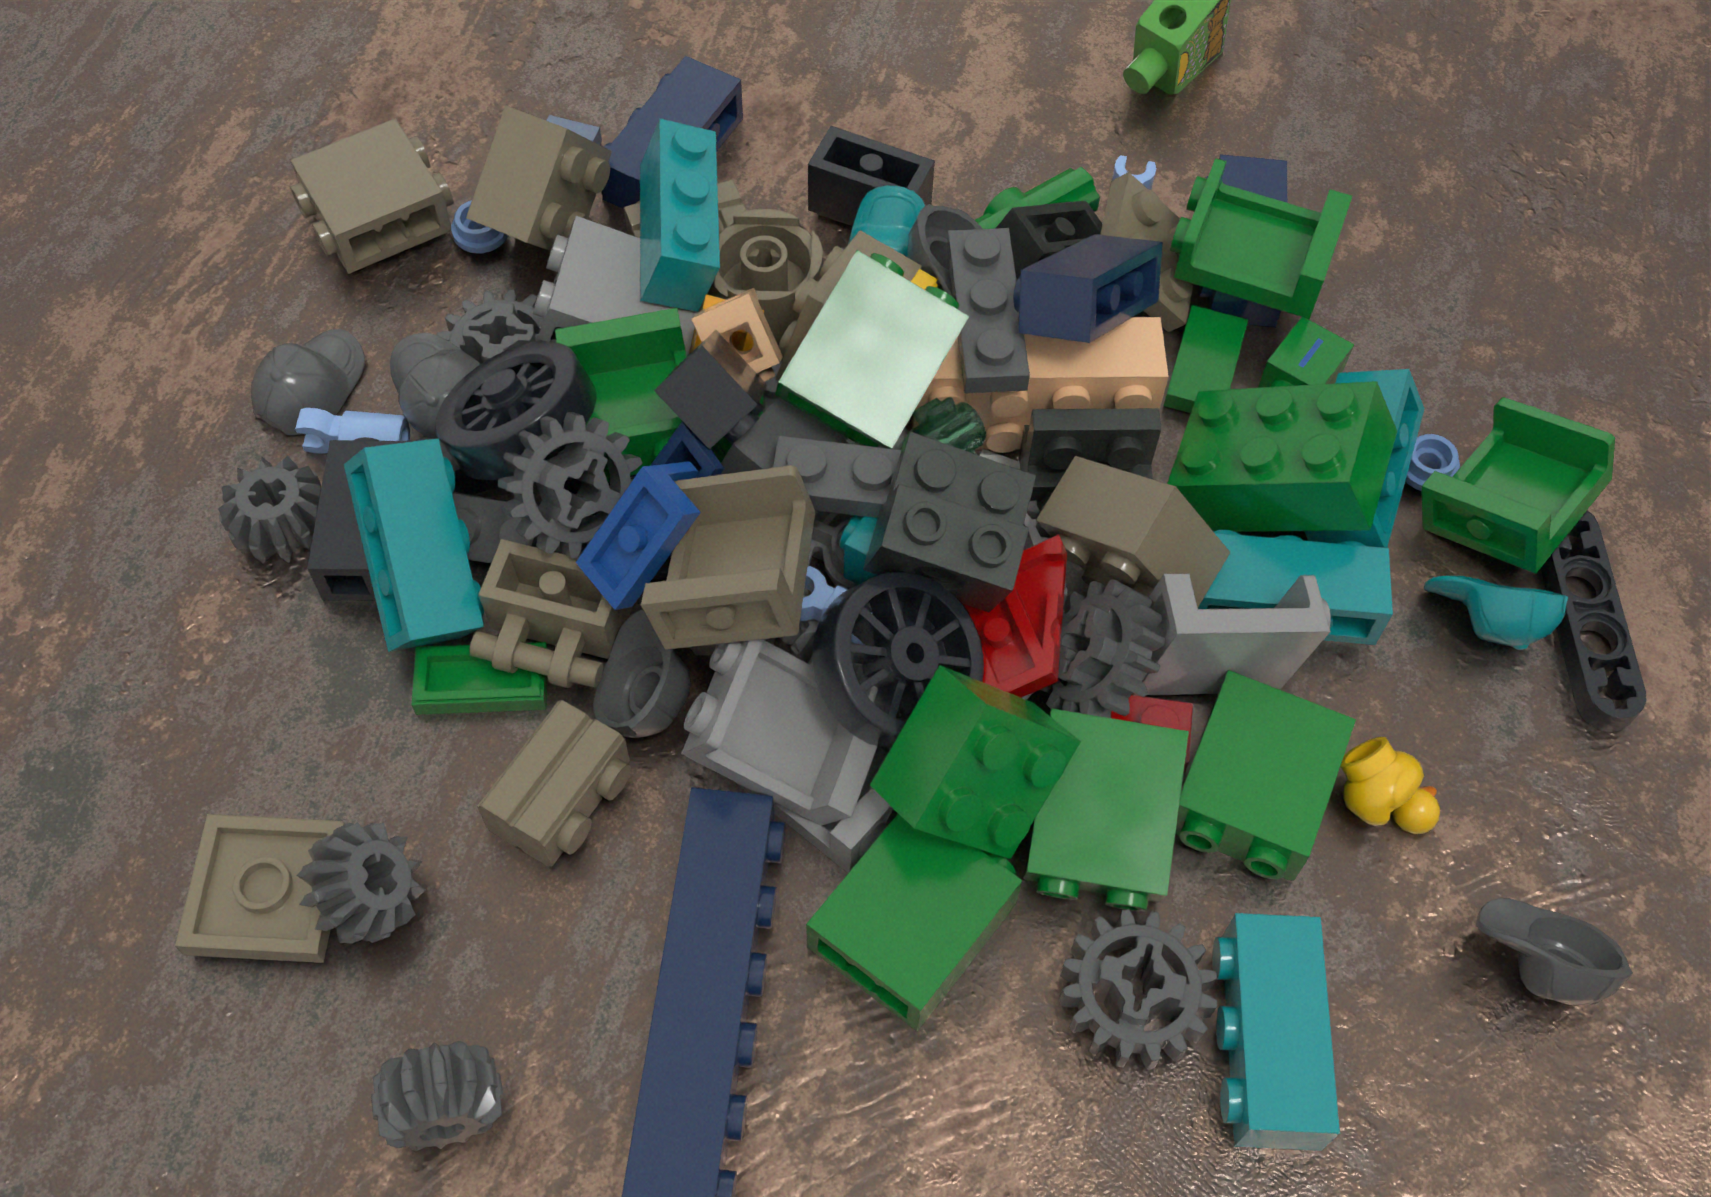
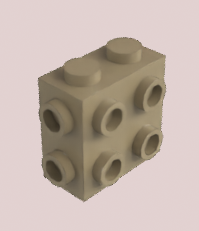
M396 118L290 160L298 183L290 186V189L300 212L305 219L313 215L318 222L313 223L312 227L326 256L336 253L348 274L451 231V222L447 207L454 204L451 191L440 172L432 175L428 170L430 162L417 136L408 138Z

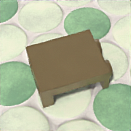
M789 465L674 481L701 513L672 551L667 580L645 583L641 606L665 650L798 635L815 509L797 467Z

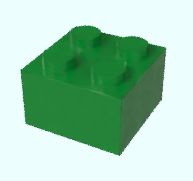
M939 665L870 786L914 829L1011 859L1019 844L1027 835L1031 824L1055 784L1063 775L1067 764L1081 741L1033 702Z

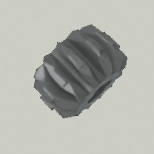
M261 456L259 469L252 472L237 467V480L239 484L222 486V499L225 504L218 508L220 512L219 519L225 531H229L228 536L234 547L240 550L242 554L251 551L254 558L260 560L263 564L276 552H278L281 559L290 563L292 550L298 547L311 550L312 535L314 533L322 488L317 474L309 466L298 468L297 463L293 462L289 456H286L275 467H272L271 463Z
M357 822L355 824L347 823L333 831L332 835L316 841L312 848L308 850L313 862L303 866L302 870L296 875L312 887V892L306 894L299 905L307 907L317 906L320 915L315 930L328 931L336 927L339 943L352 944L362 939L365 942L370 941L374 943L389 937L390 932L395 931V928L407 924L416 915L410 902L418 899L426 890L411 877V873L415 872L423 861L407 860L403 854L408 837L394 836L388 839L384 823H370L362 827Z
M457 1041L450 1045L440 1046L434 1042L430 1047L420 1050L409 1048L404 1052L403 1057L390 1058L381 1065V1071L373 1077L374 1093L371 1094L373 1119L378 1122L379 1136L386 1138L387 1145L396 1148L409 1146L410 1149L419 1151L433 1146L442 1149L446 1144L454 1142L466 1143L471 1135L487 1132L493 1127V1122L502 1115L500 1099L503 1098L501 1076L500 1073L496 1072L494 1058L489 1056L486 1047L479 1045L467 1046L465 1042Z

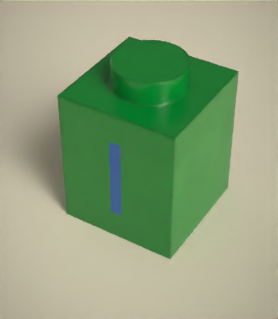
M1301 317L1267 361L1258 388L1335 384L1338 373H1343L1354 344L1311 320Z

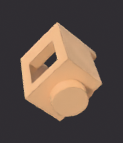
M754 288L706 308L691 318L702 342L717 330L764 382L775 376L772 366L779 364L783 356L758 302L759 298ZM737 330L749 332L754 340L753 348L748 351L737 350L732 344V334Z

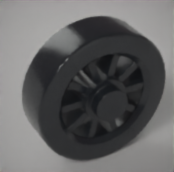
M548 341L519 345L486 360L454 386L438 411L435 422L436 435L460 470L469 477L481 480H497L514 476L515 467L509 465L503 457L506 452L522 455L526 449L521 443L518 434L524 430L538 437L541 436L543 433L540 418L545 416L556 419L563 428L567 412L583 415L587 425L597 401L596 388L576 354L568 346ZM567 444L557 447L543 460L556 456L565 449Z
M903 571L882 573L848 589L828 606L820 619L814 637L812 654L814 675L826 706L836 720L850 733L867 743L879 747L892 748L939 665L983 682V649L971 616L954 594L946 590L937 581L921 574H910ZM852 634L864 645L851 643ZM852 663L862 664L864 677L859 680L857 679ZM873 686L878 688L874 703L865 693V691ZM898 709L900 711L901 717H896Z

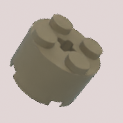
M776 209L748 210L733 216L734 223L719 233L720 269L708 291V295L727 300L754 288L776 342L779 343L792 321H798L800 316L799 313L793 310L794 302L800 290L809 278H813L816 281L821 279L819 274L823 267L822 244L813 230L811 235L799 225V218L788 212Z

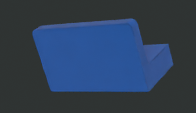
M691 462L642 466L575 562L614 610L634 605L644 591L645 583H650L701 513L674 482L697 477L699 471Z

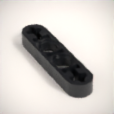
M1587 510L1543 564L1541 572L1546 591L1568 597L1565 615L1561 623L1556 627L1576 707L1581 717L1590 726L1600 731L1616 732L1630 725L1643 710L1647 701L1646 689L1600 526L1595 516ZM1569 536L1577 537L1572 547ZM1578 576L1588 580L1596 591V597L1586 599L1574 595L1568 589L1565 578ZM1591 630L1602 634L1611 646V653L1603 655L1590 651L1583 645L1580 639V632ZM1614 670L1607 678L1606 673ZM1605 687L1611 699L1622 701L1623 704L1619 709L1615 708L1611 699L1600 698L1599 694Z

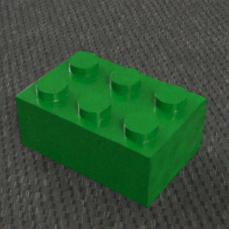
M1377 381L1198 391L1167 484L1176 486L1212 531L1371 530L1397 429Z

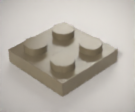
M1127 172L1111 181L1100 235L1163 242L1159 301L1143 311L1150 317H1161L1162 327L1170 332L1186 325L1193 283L1174 278L1180 254L1170 251V247L1180 218L1160 201L1155 192L1147 189L1130 172Z
M207 814L175 947L186 956L324 963L330 930H315L320 915L317 906L307 907L299 905L304 896L312 892V887L296 875L302 870L303 866L313 862L308 852L313 844L326 836L332 835L333 831L345 825V822Z

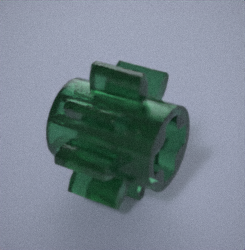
M948 397L943 401L935 398L914 410L913 415L919 425L908 432V434L913 432L976 454L974 450L982 446L986 439L984 424L976 410L965 402H959L955 405L952 397Z

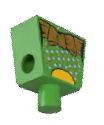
M1154 0L1139 18L1136 25L1133 61L1123 71V77L1127 85L1140 94H1146L1154 85L1170 95L1178 94L1223 52L1231 0Z

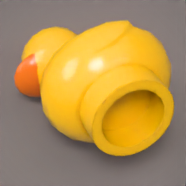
M1376 737L1367 740L1344 755L1340 766L1347 777L1344 784L1343 798L1346 807L1362 821L1372 826H1382L1388 823L1390 813L1392 812L1394 821L1402 830L1408 833L1423 834L1435 827L1440 817V806L1434 797L1437 790L1433 786L1419 787L1424 778V772L1421 763L1414 756L1402 751H1394L1386 737Z

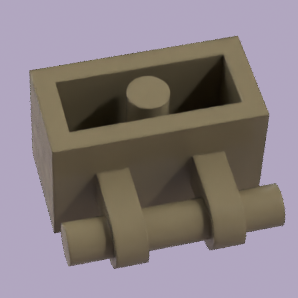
M501 539L479 592V598L491 629L500 631L499 636L477 631L470 644V655L492 661V667L500 671L513 674L519 668L548 676L549 683L570 688L573 683L597 688L603 673V663L581 658V653L609 659L619 629L628 619L632 607L614 610L575 563L578 558H570L556 552L549 554L536 547ZM526 638L555 645V651L525 643Z

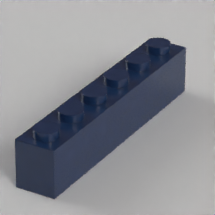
M691 787L621 1197H735L737 1171L725 1170L729 1140L742 1142L748 1097L737 1095L736 1089L739 1068H752L755 1057L758 1024L746 1022L750 996H763L767 970V954L756 953L759 929H772L777 887L766 886L769 862H782L786 822L775 821L773 796Z

